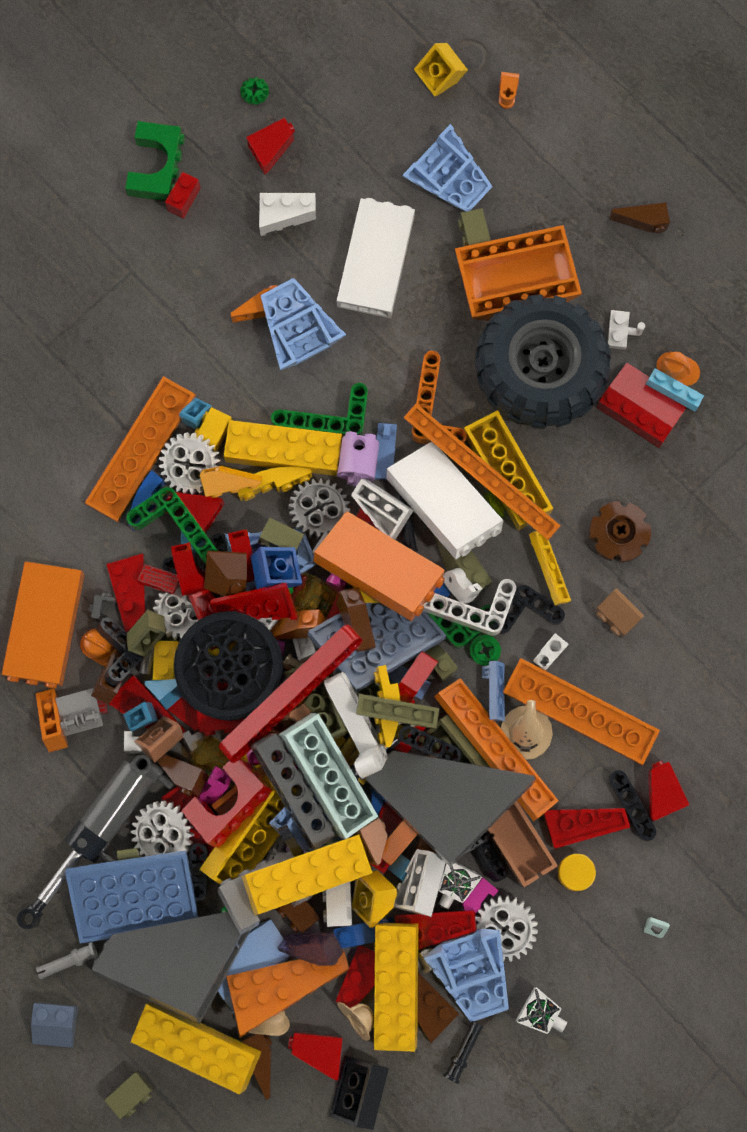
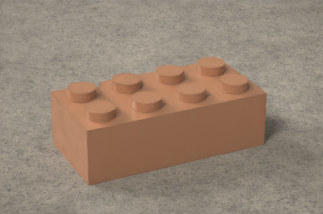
M518 801L487 830L489 835L491 833L494 834V837L491 839L522 888L537 880L539 876L536 874L539 873L540 876H543L558 866Z

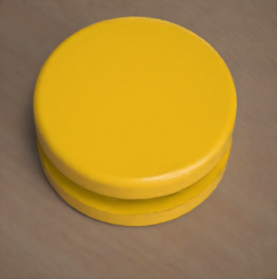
M571 854L560 862L557 874L560 883L565 888L571 891H582L592 885L595 880L596 870L593 862L587 856Z

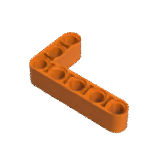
M428 351L424 355L416 402L431 416L440 367V355L436 351ZM434 359L436 363L431 365L427 360ZM430 376L434 380L432 382H426L424 378ZM424 394H428L431 398L429 400H423L421 396ZM412 426V439L416 443L427 445L431 442L424 435L418 436L415 433L417 429ZM444 426L454 436H461L463 439L461 442L465 444L466 432L463 429Z

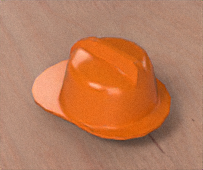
M666 352L657 360V370L686 386L693 385L700 377V369L697 363L680 352Z
M97 629L87 631L80 641L82 652L90 659L105 666L114 647L98 633Z

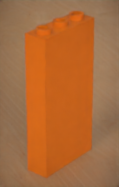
M348 511L345 512L314 551L313 562L352 586L359 587L362 592L411 622L415 616L419 617L424 610L423 605L426 601L429 603L435 594L434 590L440 588L445 581V578H443L445 570Z
M25 561L2 675L7 678V681L18 683L19 680H25L26 684L35 686L38 683H44L45 687L56 689L57 686H63L85 575L82 570Z

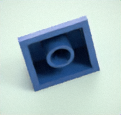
M260 547L250 556L257 589L281 583H287L288 588L302 584L295 547Z

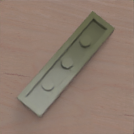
M359 694L356 715L436 729L439 708Z

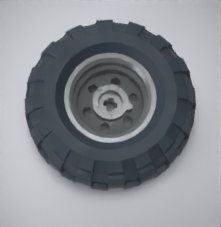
M542 294L528 296L525 300H514L505 305L502 311L494 314L487 322L482 335H480L476 350L475 367L477 381L481 391L486 394L489 404L496 411L504 413L508 420L518 425L519 423L531 425V428L545 429L547 426L555 425L556 427L570 424L572 420L584 416L600 398L610 374V346L604 338L605 332L598 321L592 320L588 315L589 312L579 304L574 306L566 302V298L555 295L553 298H543ZM545 342L547 345H540L539 343ZM527 350L529 355H524L523 351ZM560 351L563 355L558 357L556 352ZM522 370L529 371V373L524 374ZM542 377L545 383H539L538 379Z

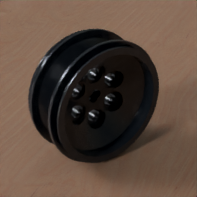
M218 612L201 618L185 632L175 652L174 675L182 696L200 713L219 720L234 721L247 718L281 685L283 678V656L277 640L263 623L239 612ZM232 641L239 643V648L235 652H231L228 648ZM213 646H217L220 650L216 657H211L209 654V650ZM246 655L253 657V663L250 666L243 665L242 660ZM226 661H232L234 666H231L230 671H225L223 666L226 665ZM209 665L213 666V675L205 676L204 668ZM244 674L248 677V681L245 685L241 686L237 683V678ZM220 680H227L228 688L224 691L218 689Z

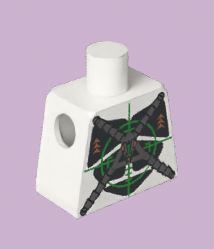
M455 862L451 867L445 863L438 889L439 892L443 893L439 904L449 909L454 899L463 903L479 883L482 876L458 862Z
M536 987L532 989L515 1020L520 1024L546 1034L549 1033L552 1027L562 1033L567 1025V1021L558 1017L561 1008Z

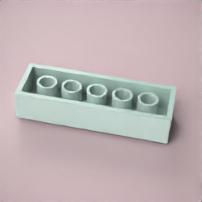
M310 713L278 734L283 739L287 751L293 756L297 768L302 772L307 785L312 789L314 797L323 808L324 814L333 825L338 837L347 839L378 817L319 714Z

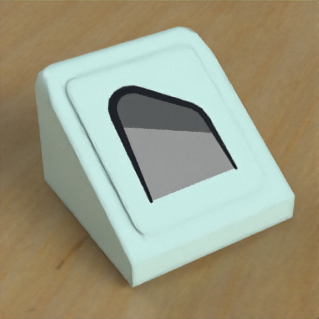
M649 917L647 918L644 932L658 938H663L670 925L669 923Z

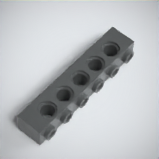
M268 733L250 745L308 847L316 850L335 837L332 831L334 829L333 825L323 816V808L319 803L315 802L312 789L305 785L302 772L296 769L293 764V756L286 752L283 747V739L278 734ZM273 751L277 752V759L275 761L271 758ZM284 768L287 769V775L285 778L281 776V772ZM294 785H296L297 792L296 794L292 795L291 789ZM304 802H306L307 809L304 812H302L301 806ZM316 819L317 825L312 829L311 822Z

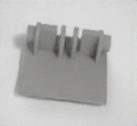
M94 688L55 698L61 719L60 725L62 730H64L65 736L103 726L97 699L91 696Z

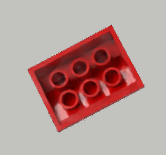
M626 363L601 397L596 408L657 448H660L687 407L646 385L650 377Z

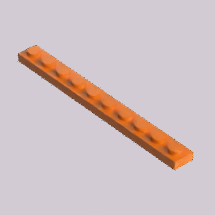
M417 403L404 416L406 421L546 540L549 541L561 527L560 524Z

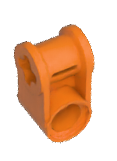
M501 72L499 105L504 109L514 106L519 82V74Z

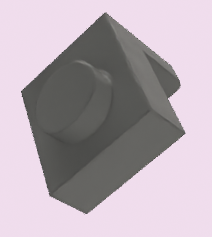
M101 593V596L95 595L94 604L90 605L89 615H92L91 618L94 621L100 622L103 619L105 603L116 605L117 600L112 597V594Z

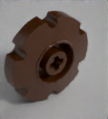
M620 501L611 502L601 507L598 511L600 517L594 516L589 527L590 540L597 542L594 547L595 551L609 561L617 557L621 563L629 562L642 554L640 547L646 548L651 539V525L644 522L646 514L638 506L628 503L624 507L620 504ZM620 529H622L623 533H621L620 535L617 534V532Z

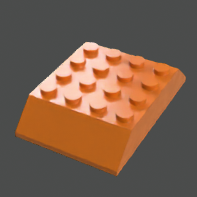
M564 225L455 248L472 319L489 321L494 314L502 311L505 305L514 300H525L528 296L542 294L543 298H553L555 295L566 298V302L582 295Z

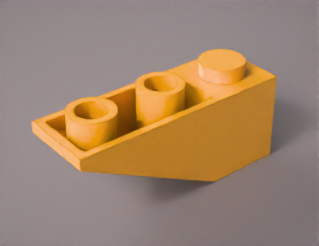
M223 466L204 469L200 473L205 496H211L212 498L219 497L224 492L237 493L246 487L254 489L259 487V484H262L263 476Z

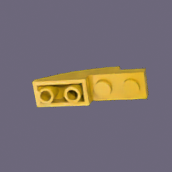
M278 467L260 471L255 474L263 476L262 484H259L260 486L254 489L242 488L241 491L237 492L240 501H248L253 499L257 493L269 492L273 486L276 487L278 492H287L293 488V485L298 483L304 484L305 481H310L312 471L309 468Z
M386 665L376 667V672H373L375 683L379 684L380 691L377 692L378 697L400 701L398 683L390 684ZM374 718L375 724H379L380 728L378 733L379 744H383V748L390 747L396 734L398 722Z

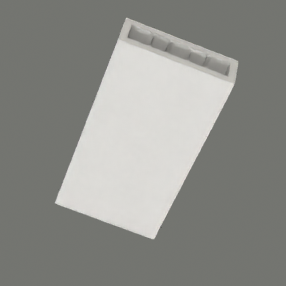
M372 198L360 199L337 297V307L387 318L392 317L414 221L415 209L406 205L396 206L391 202H377Z
M428 443L387 468L386 479L455 559L460 556H466L471 549L483 545L487 539L497 536L502 531L503 519L434 443Z

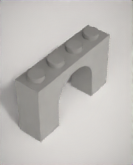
M282 851L276 854L273 860L269 862L267 860L262 861L256 865L257 868L251 871L249 869L244 870L234 880L229 878L220 884L218 894L240 935L258 926L260 922L258 916H254L241 876L294 858L291 851L287 853ZM312 895L292 902L293 907L312 898Z

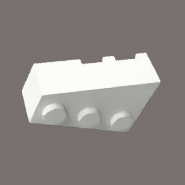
M260 193L259 229L261 236L271 231L283 230L284 227L296 226L316 219L315 193Z
M361 479L351 494L362 510L374 522L373 524L376 528L394 540L414 511L367 479Z
M416 850L405 871L407 875L403 883H399L397 886L398 892L394 903L395 908L432 916L446 863L438 854L425 850Z
M350 882L322 891L323 902L327 904V910H323L324 923L327 922V927L352 925Z

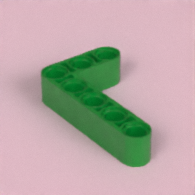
M356 383L352 386L347 418L276 410L271 415L272 425L342 434V437L346 435V432L350 431L351 427L356 426L360 429L356 432L357 435L362 436L368 389L363 383ZM356 391H363L364 395L358 397L354 393ZM356 408L362 410L359 415L353 414L352 411ZM278 417H282L285 419L284 422L280 424L276 423L275 420ZM300 419L303 421V424L296 426L294 425L295 420ZM315 422L322 423L320 428H314L312 425ZM334 424H339L341 428L339 430H333L331 429V426Z
M170 487L162 488L128 512L127 522L134 530L143 529L168 512L205 565L207 551H217L179 496ZM172 494L173 498L171 501H164V496ZM151 505L157 506L156 511L151 513L148 512V508ZM178 509L184 510L183 515L180 517L174 515ZM135 516L141 517L140 522L136 524L132 523V519ZM193 524L195 529L192 532L185 531L187 525ZM199 540L206 541L204 547H197L196 543Z
M439 601L433 604L438 606L439 610L444 608V605ZM485 605L480 610L490 611L492 605ZM428 613L446 634L445 639L453 648L461 649L482 633L480 631H471L468 627L450 621L451 627L444 628L441 622L447 619ZM474 614L470 617L473 623L481 621L478 615ZM495 621L489 622L488 625H492ZM459 634L464 638V641L456 643L453 637Z

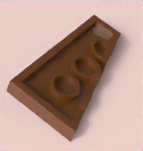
M418 972V1022L430 1043H432L459 1013Z

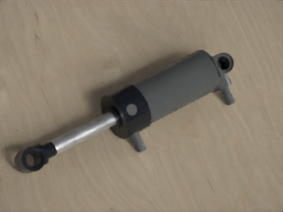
M139 755L134 758L131 764L125 760L82 818L77 821L64 839L73 851L32 905L28 904L25 909L19 912L17 923L21 928L33 929L39 925L43 909L66 880V869L76 867L82 857L94 863L98 859L105 863L115 861L105 851L110 846V841L153 784L156 785L159 781L168 789L174 786V782L163 775L165 771L145 755ZM147 761V767L141 770V764ZM28 913L33 916V921L29 925L24 920Z

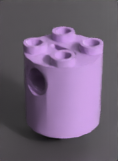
M349 431L342 437L337 476L348 480V485L357 486L361 479H367L371 482L375 480L379 441L376 440V435L365 434V436H361Z

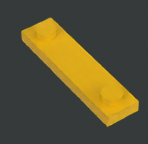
M537 531L530 533L531 544L534 547L554 604L561 605L571 602L550 542Z

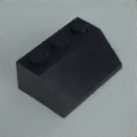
M344 1055L329 1117L357 1128L374 1130L389 1068Z

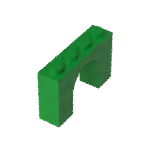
M137 121L135 132L137 146L160 149L168 156V160L164 168L154 174L128 172L125 186L126 193L131 197L166 201L175 185V179H178L179 176L177 164L182 159L180 148L181 145H184L185 134H182L180 126Z

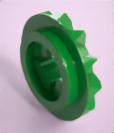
M257 76L255 78L249 77L248 80L242 83L240 88L241 97L249 104H260L269 95L268 84L264 79H259ZM256 85L257 91L253 96L252 90L250 89H253V87Z
M481 635L472 642L470 654L477 664L488 666L489 661H497L499 659L501 647L494 637ZM481 643H483V645H484L486 648H491V647H493V648L488 652L489 658H488L484 653H483V654H478V653H480V651L482 650V644H481Z

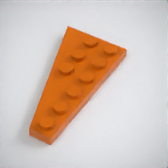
M344 949L226 976L239 1037H242L269 1018L276 1016L306 995L313 993L322 985L329 983L348 971L349 966Z

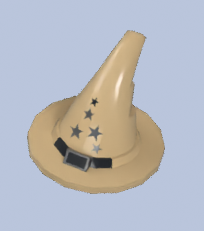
M528 700L526 706H518L506 715L505 721H502V731L526 760L537 758L550 746L553 736L552 725L546 715L536 711V702L534 700Z

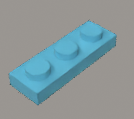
M656 368L646 385L694 412L704 395Z

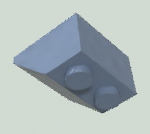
M42 1002L34 1003L31 1021L32 1044L73 1048L78 1006Z

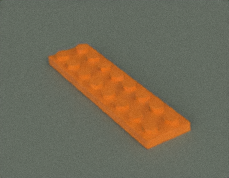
M162 377L85 501L87 506L119 523L142 482L162 453L161 450L165 448V443H168L181 422L180 412L195 399L196 394L166 377Z
M520 658L503 691L505 695L524 705H527L528 700H534L536 702V711L640 765L644 764L660 732L659 729Z
M461 678L434 696L491 768L533 775L536 778L535 783L517 800L533 821L559 801L498 724L490 720L489 713Z

